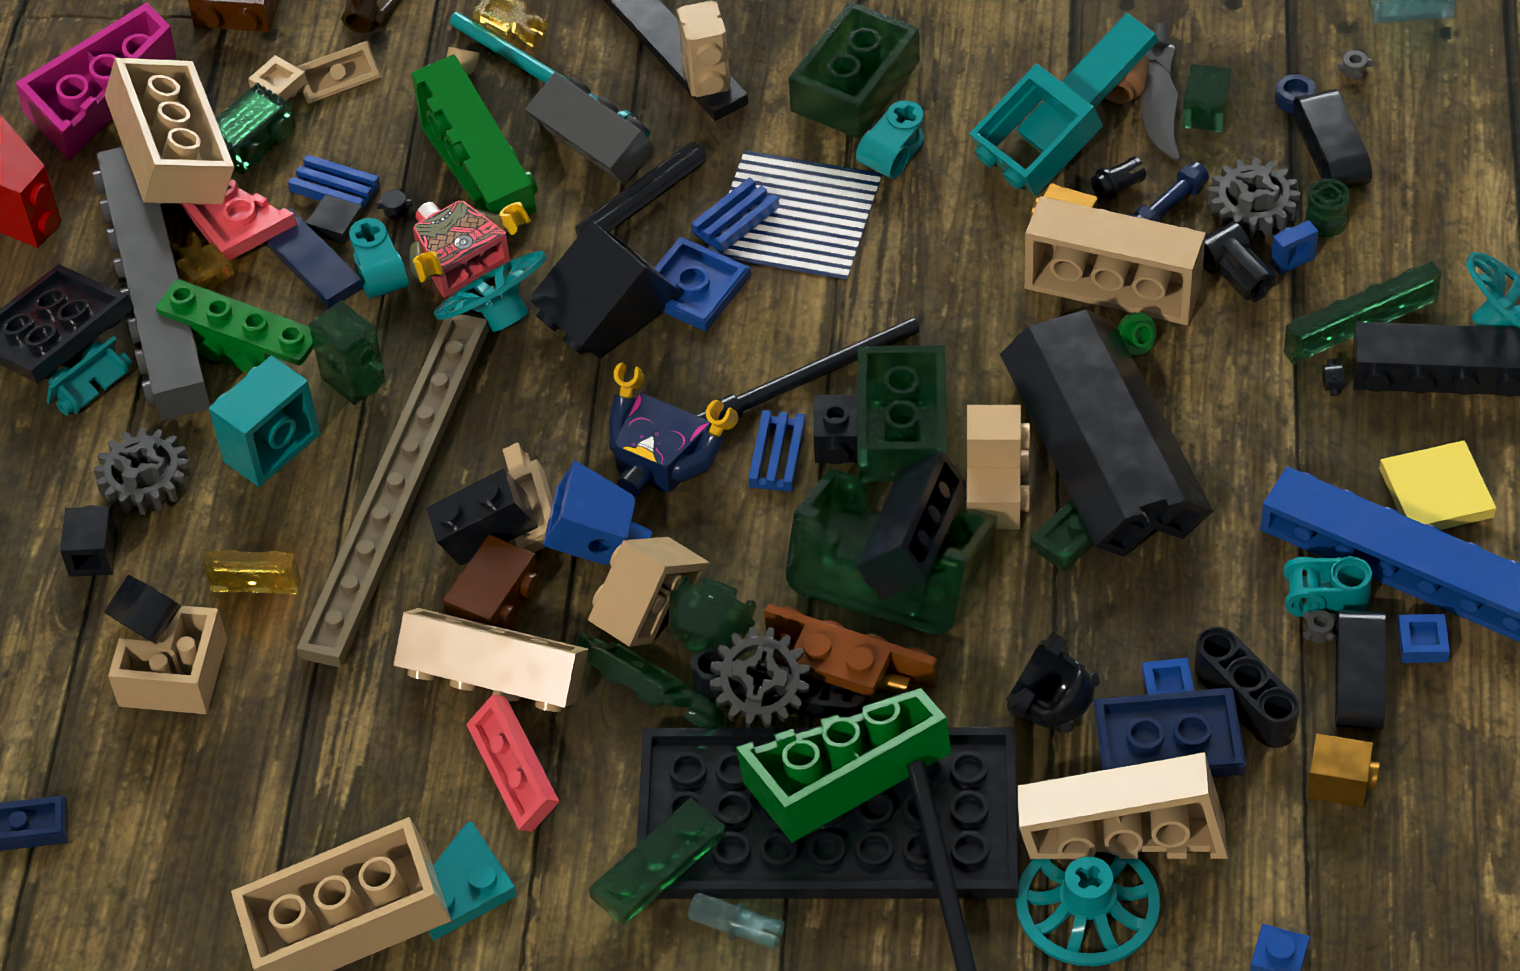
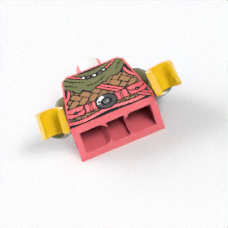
M456 201L442 210L434 202L424 203L416 212V219L419 223L415 224L413 228L415 242L409 248V271L420 282L432 278L441 295L445 298L483 274L510 261L506 234L514 235L518 231L517 226L525 223L528 224L531 220L521 202H515L506 206L499 214L478 208L474 209L465 201Z

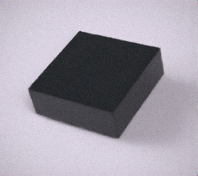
M325 194L306 224L318 236L345 244L350 236L351 226L363 217L362 205Z

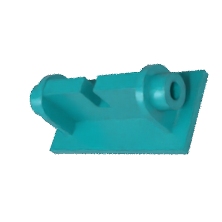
M113 336L104 344L100 341L95 342L85 350L81 356L82 360L71 369L65 366L58 370L48 382L50 385L46 402L50 404L58 398L59 401L56 402V405L64 415L67 416L71 412L77 414L99 396V392L90 384L93 380L106 391L129 373L128 368L132 366V362L125 353L121 352L117 355L114 352L117 338Z

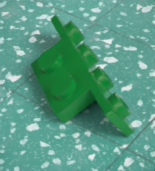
M180 279L172 283L156 305L159 315L192 327L199 354H202L208 360L221 361L237 367L246 374L254 367L263 363L271 355L276 359L279 358L298 366L302 365L321 339L320 331L315 328Z

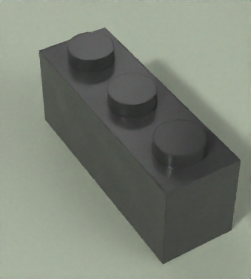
M554 72L525 110L541 128L625 185L655 148L645 136L648 129L631 115L626 119L617 114L619 109L604 96L600 95L597 100L590 96L591 90L576 77L572 76L567 80L557 72Z

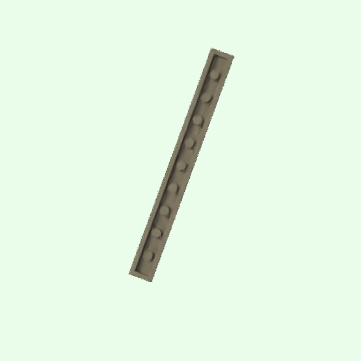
M463 314L444 319L297 646L299 659L342 668L489 332L487 319Z

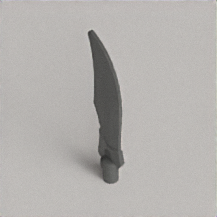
M1156 23L1153 26V32L1156 33L1159 41L1146 53L1149 61V70L1146 86L1141 95V115L1145 131L1153 145L1165 156L1177 162L1180 160V154L1175 142V117L1179 93L1171 79L1176 49L1168 39V25Z

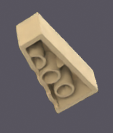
M1205 752L1018 786L1019 829L1030 859H1078L1081 857H1094L1096 852H1110L1119 856V859H1138V852H1167V859H1187V852H1210V859H1228L1224 815Z

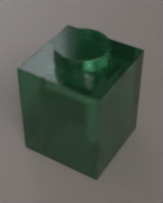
M1191 64L1184 95L1182 127L1217 132L1223 131L1229 101L1232 69Z

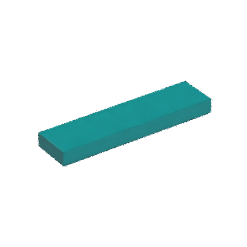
M1126 13L1061 82L1095 108L1159 41L1156 33ZM1043 100L1016 130L1019 136L1042 153L1071 121Z

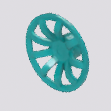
M535 251L522 255L476 278L445 299L434 310V316L438 320H444L473 309L476 312H481L484 318L488 320V325L492 332L512 325L529 312L518 290L520 289V282L545 262L547 257L544 251ZM511 268L509 275L506 277L507 270ZM495 276L496 289L494 286L489 287L485 281ZM474 288L481 294L482 297L467 292Z
M1472 252L1466 259V266L1474 282L1487 298L1472 314L1476 326L1520 328V304L1517 306L1514 304L1520 296V275L1490 255L1482 252ZM1476 267L1480 268L1485 274L1477 273ZM1505 275L1513 280V283L1504 296Z
M1105 852L1116 856L1110 866L1096 857H1081L1071 862L1065 872L1058 869L1050 861L1052 859H1033L1021 875L1018 883V898H1016L1015 903L1017 917L1024 933L1045 954L1061 962L1077 966H1101L1127 958L1139 950L1150 938L1157 925L1160 912V896L1156 881L1147 866L1139 858L1119 859V856ZM1128 864L1138 873L1144 884L1135 887H1124L1113 882V880L1122 873ZM1039 869L1052 881L1060 884L1055 889L1044 892L1029 890L1032 879ZM1148 897L1146 919L1132 915L1122 907L1117 899L1134 901ZM1061 902L1055 912L1046 920L1034 925L1029 914L1028 904L1043 906ZM1110 913L1113 918L1125 927L1138 932L1129 941L1118 946L1112 935L1106 914ZM1070 915H1073L1075 918L1067 949L1052 943L1045 937L1057 929ZM1087 920L1094 921L1100 941L1106 950L1105 952L1079 953Z

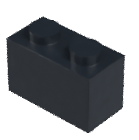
M504 468L427 507L436 542L460 566L471 561L488 535L509 542L537 528L527 493Z

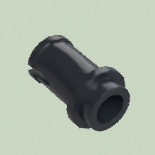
M1134 156L1110 169H1098L1095 176L1091 178V186L1094 193L1100 199L1107 198L1110 200L1116 198L1119 191L1136 183L1143 182L1146 179L1145 167L1134 173H1129V171L1143 163Z

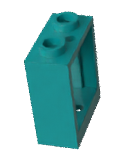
M1036 63L976 125L969 135L977 147L974 150V154L983 164L989 168H992L994 165L998 166L1004 171L1002 176L1012 187L1018 191L1024 187L1034 196H1037L1103 127V124L1094 106ZM1041 100H1044L1070 120L1071 123L1025 169L997 146Z

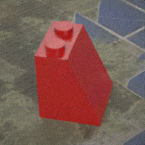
M0 114V233L39 248L47 237L57 230L62 221L45 165Z

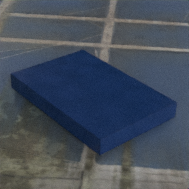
M1233 688L1093 699V714L1101 771L1205 752L1212 778L1245 775L1246 763Z

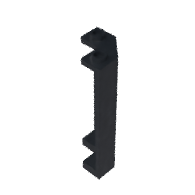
M1085 309L1028 326L1000 353L1095 547L1125 557L1154 529L1184 539L1214 512L1124 340L1119 334L1114 321Z

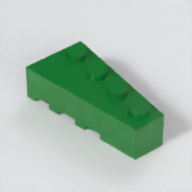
M450 55L411 72L421 129L476 208L499 214L506 206L515 202H521L528 215L536 212L534 194L538 193V187L533 175L529 170L524 171L515 150L506 141L456 55Z
M921 688L863 706V713L855 716L839 718L838 715L822 719V726L795 734L794 730L791 729L775 734L776 741L754 747L753 742L736 747L743 783L792 843L908 778L907 765L909 763L924 761L926 767L951 754L947 717Z

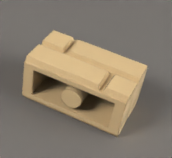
M711 0L681 6L677 9L682 66L691 96L700 97L727 91L731 88L727 37L717 2Z

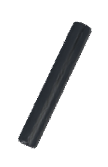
M696 142L688 143L575 226V235L578 237L591 220L609 232L705 162L704 149Z

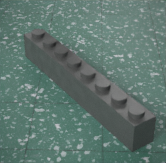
M123 147L97 153L100 170L93 171L98 194L106 193L107 196L106 199L99 201L105 224L113 222L114 226L113 228L106 229L112 253L120 252L121 256L113 259L119 283L127 281L128 287L121 288L120 291L128 295L134 306V309L130 312L134 311L135 317L127 319L133 344L141 342L142 345L141 349L134 351L140 374L148 373L150 379L142 381L147 405L157 406L161 421L207 410L210 407V402L191 326L159 315L156 310L157 303L172 283L179 279L161 204L143 202Z

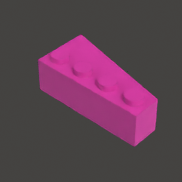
M146 2L17 81L16 86L23 113L70 161L112 119L104 95L114 59L172 60L176 54L171 26Z

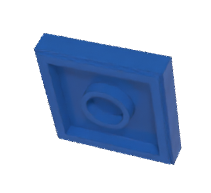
M683 237L677 239L654 267L683 292L678 300L667 302L665 305L666 309L662 312L707 332L751 277L749 266Z

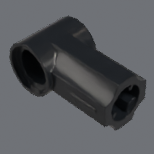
M1231 222L1205 236L1203 268L1211 274L1219 272L1245 300H1252L1255 303L1266 297L1268 291L1275 285L1276 275L1251 250L1249 238L1242 227L1235 222Z

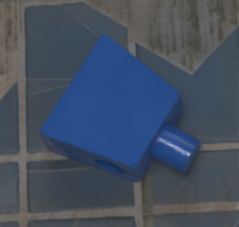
M574 461L555 489L543 545L606 565L610 564L612 554L622 544L623 540L651 538L652 530L631 521L635 505V498L632 494L581 463Z

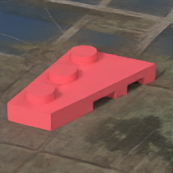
M230 179L223 204L178 203L225 263L297 225L294 213L285 208L281 210L269 205L267 198L258 193L251 195L238 188L237 182Z

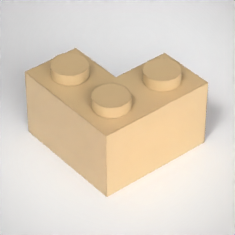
M967 405V529H1020V512H1029V485H1020V477H1029V450L1021 449H1029L1030 423H1021V405Z
M669 537L623 540L622 544L612 554L610 560L611 569L604 584L598 588L593 597L592 604L594 607L588 621L629 647L652 644L669 605L693 601L710 562Z
M181 606L167 628L164 642H158L157 644L145 640L119 638L108 674L118 706L207 714L227 643L219 610L217 608Z

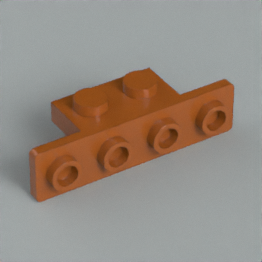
M768 604L764 611L766 631L769 627L774 628V637L779 639L788 634L791 637V643H795L793 650L802 648L804 655L797 664L809 665V677L873 698L886 672L910 677L911 682L929 688H934L938 681L937 659L922 649L898 646L887 642L879 635H864L846 629L840 623L832 620L821 621L803 615L799 610L788 606L781 608Z

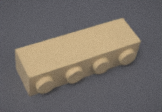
M416 608L403 612L394 666L408 669L407 675L416 679L434 680V677L438 676L450 679L449 685L457 689L475 691L477 686L493 690L492 694L507 697L508 701H519L520 697L536 700L535 707L539 709L561 712L563 707H568L579 701L589 649Z

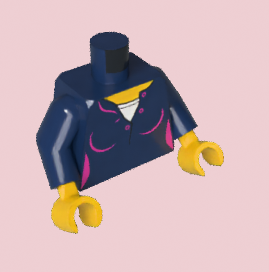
M619 363L614 370V379L621 388L619 394H614L609 418V448L615 454L617 470L622 473L617 480V485L632 494L633 497H638L647 484L664 492H670L681 482H686L706 473L711 468L724 440V437L721 435L723 430L733 428L738 422L736 410L731 407L728 408L723 419L719 420L724 403L714 400L707 406L706 417L708 420L641 392L634 398L632 397L633 390L642 386L644 374L636 366L633 379L629 382H624L626 365Z

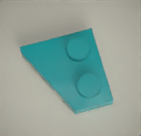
M472 821L463 826L433 865L451 921L427 932L432 940L435 941L517 896L514 884Z

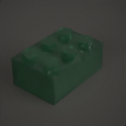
M849 1L788 77L790 111L861 139L919 64V27Z
M945 345L858 346L857 451L859 482L895 481L901 468L941 449L946 454Z

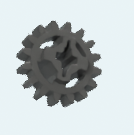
M1253 158L1251 165H1245L1241 159L1236 160L1235 169L1224 165L1222 166L1221 176L1213 175L1212 186L1209 187L1208 204H1211L1210 215L1211 217L1219 216V226L1221 228L1231 222H1235L1243 230H1248L1250 238L1255 237L1256 231H1263L1267 237L1272 236V227L1275 226L1283 230L1286 228L1287 220H1295L1300 200V192L1297 191L1298 181L1296 179H1288L1289 170L1287 168L1281 169L1278 172L1275 171L1274 161L1268 162L1266 166H1261L1258 158Z
M140 428L138 437L133 438L128 432H124V441L118 444L110 440L108 442L110 453L98 454L97 457L100 465L94 467V473L101 497L106 496L108 505L111 508L120 503L122 512L125 514L129 513L133 507H138L140 515H145L147 507L154 505L158 511L163 510V500L168 499L169 501L176 502L178 497L175 490H187L188 488L186 477L191 476V468L184 446H179L177 437L174 435L165 440L161 429H158L153 436H147L145 428ZM165 459L170 462V465H166ZM116 477L120 478L121 484L115 480Z
M749 627L748 639L745 640L737 633L732 634L733 648L729 649L726 646L720 645L718 647V654L723 659V662H711L710 666L711 672L720 675V677L710 681V690L722 691V694L716 699L717 707L720 708L729 704L731 708L728 719L731 721L738 718L740 714L746 716V728H751L755 719H762L764 727L770 728L771 717L776 715L783 723L787 722L788 712L786 708L791 707L799 711L802 707V702L796 694H808L809 684L799 680V678H804L810 674L809 665L797 664L802 659L804 651L802 648L794 649L793 651L788 649L791 642V637L788 634L780 641L774 640V628L771 627L766 631L765 637H758L755 627ZM757 650L755 655L745 661L737 659L748 651ZM774 653L785 661L790 674H788V671L779 669L773 660ZM765 661L767 680L763 681L762 686H759L757 695H754L755 685H753L752 676L757 674L758 669H761L762 662ZM729 681L732 682V685L741 687L746 695L745 703L733 693ZM773 695L783 696L774 704L762 706L763 702Z

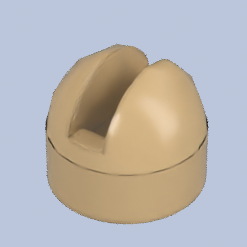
M448 47L447 57L455 54L466 74L470 75L473 73L478 65L480 53Z

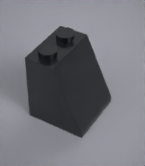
M591 220L528 300L540 309L536 315L540 321L555 332L560 327L567 333L562 340L580 355H583L588 350L601 359L665 310L667 302L678 300L683 292L628 245Z

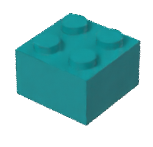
M272 355L259 366L251 369L244 379L227 393L220 395L214 404L209 407L223 462L258 487L263 485L321 435L308 380Z

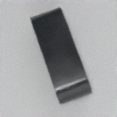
M1332 89L1295 97L1293 110L1297 127L1327 191L1331 192L1369 184L1372 180L1370 158L1338 90Z
M128 574L104 610V613L140 636L157 644L181 608V605L150 585Z
M1338 610L1335 661V727L1383 730L1386 702L1385 612Z
M1220 626L1204 629L1199 634L1196 642L1194 669L1198 679L1209 690L1233 688L1238 720L1262 744L1272 748L1289 745L1294 740L1299 715V700L1295 694L1232 631ZM1273 716H1277V717H1281V718H1283V719H1276V718H1272V717H1273Z

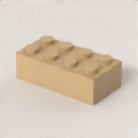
M115 58L104 96L143 202L158 204H223L234 165L193 61Z
M1040 196L1025 233L1024 289L1130 313L1140 312L1152 318L1188 326L1201 290L1206 232Z
M410 817L231 891L254 971H333L451 921L427 846Z

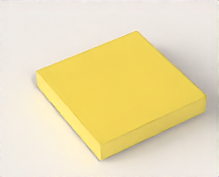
M1465 440L1380 460V472L1401 515L1423 524L1435 526L1439 530L1495 518L1496 506Z

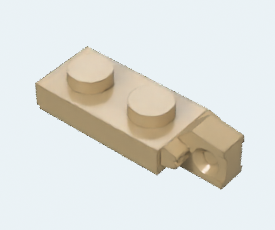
M517 442L502 450L508 467V473L528 495L537 528L515 538L516 546L534 553L546 547L543 545L553 499L545 472L537 459L531 461L529 454L525 453Z

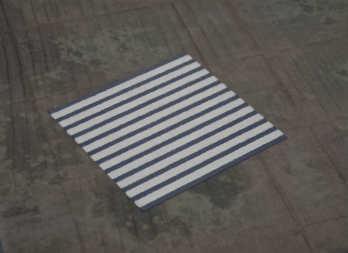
M744 150L729 193L750 177L755 180L757 188L762 185L767 189L768 196L774 194L779 197L780 207L723 253H720L710 245L708 249L737 261L847 280L882 174ZM758 202V203L755 204L752 208H750L747 212H745V213L742 215V218H743L746 214H748L750 211H752L755 207H757L760 203ZM729 225L728 227H726L723 231H721L719 234H717L716 237H719L722 233H724L726 230H728L731 226Z

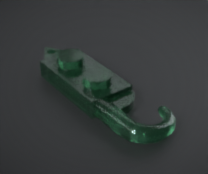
M580 633L577 645L589 649L587 663L601 670L600 675L605 680L629 687L637 692L636 697L641 702L650 706L659 707L666 704L673 707H686L692 712L687 711L684 715L685 719L701 728L715 730L724 727L726 717L723 711L712 701L688 688L687 683L617 641L607 643Z

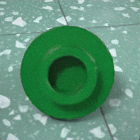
M1140 312L1130 313L1121 320L1117 327L1131 355H1142L1148 352L1155 342L1156 326L1152 318L1147 314Z

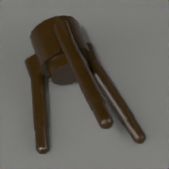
M347 0L341 20L350 30L366 33L371 30L372 25L381 27L385 17L400 0H388L380 10L377 0Z

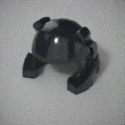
M1051 632L1047 640H1040L1021 676L1006 698V701H1008L1007 710L1012 716L1026 717L1041 727L1051 728L1053 726V729L1059 733L1071 732L1073 730L1072 722L1086 713L1093 701L1094 686L1100 684L1098 674L1095 672L1088 673L1085 665L1063 652L1067 640L1057 633Z

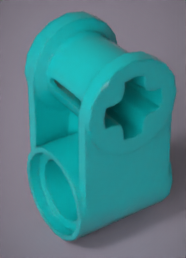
M901 100L891 105L878 123L861 139L856 152V161L891 179L897 178L904 170L906 164L924 144V133L920 128L923 122L921 106L909 100Z
M364 218L355 222L349 231L350 241L354 249V261L368 299L370 300L409 287L404 264L393 246L385 225L375 218Z
M1297 557L1289 560L1283 567L1284 579L1288 582L1289 594L1285 598V608L1291 615L1303 617L1307 611L1313 612L1315 610H1324L1337 615L1338 610L1365 611L1370 604L1371 567L1366 561L1358 557ZM1303 570L1307 571V576H1302ZM1302 598H1307L1306 604H1303Z

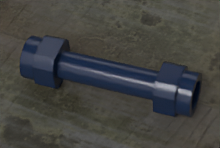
M1192 162L1184 166L1177 173V182L1151 206L1142 205L1133 213V217L1160 222V219L1187 194L1194 196L1204 188V184L1209 180L1208 171L1198 162Z

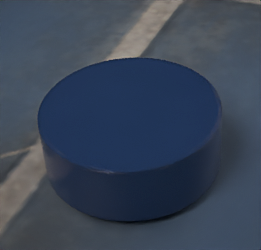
M1292 74L1284 76L1276 84L1275 103L1283 111L1294 113V98L1316 93V85L1310 78L1303 75Z

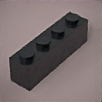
M1356 322L1352 347L1353 390L1520 396V328Z
M943 449L899 470L857 564L864 582L868 586L873 587L882 601L927 581L965 489L966 481Z

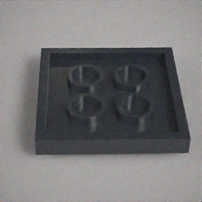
M58 264L0 309V365L39 384L42 380L52 377L58 368L74 355L85 351L90 343L107 329L118 325L122 317L133 310L134 306L127 294Z

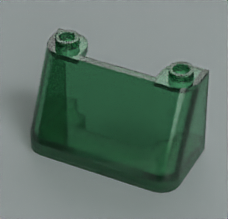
M830 469L794 511L785 570L789 586L796 593L805 597L930 634L939 635L949 631L959 618L992 543L998 516L971 509L961 511L952 520L949 534H946L927 581L882 601L873 587L868 586L864 582L857 567L879 514L867 511L869 492L866 485L858 477Z

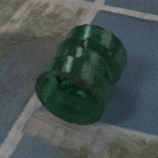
M1321 179L1310 186L1307 195L1308 207L1305 213V222L1310 220L1318 230V236L1334 237L1344 231L1347 225V209L1350 201V191L1347 186L1334 179Z

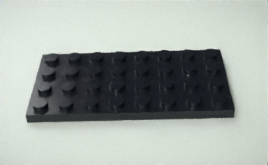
M948 727L951 754L926 768L958 897L1018 898L1015 727ZM643 728L634 881L635 899H939L909 777L792 843L743 783L736 747L753 742L754 747L776 741L775 734L791 729L794 730L795 734L814 728Z

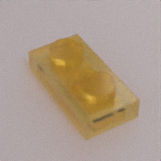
M206 551L203 566L211 591L299 593L301 578L294 553H283L281 551Z

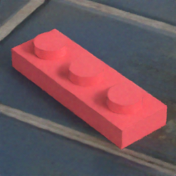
M492 694L466 725L518 830L533 832L560 801L507 697Z

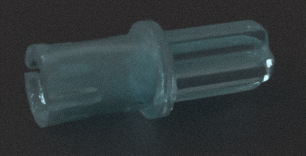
M698 893L695 894L689 905L688 918L691 921L728 933V939L734 940L737 936L768 947L773 951L777 949L781 941L777 939V936L763 932V930L783 935L785 921L776 920L746 909L745 903L739 902L736 906Z

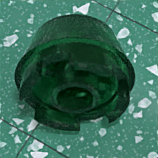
M682 576L676 590L670 592L669 633L676 640L683 643L687 650L697 654L702 652L706 646L719 647L720 645L731 649L733 648L732 634L737 633L744 639L749 633V627L755 626L753 616L757 604L754 600H747L745 605L735 598L738 590L729 585L705 577L701 578L699 585L689 584L691 579Z

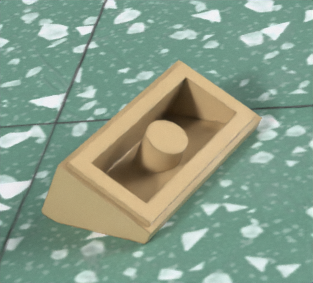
M367 41L295 66L305 72L307 83L299 90L308 105L382 78Z

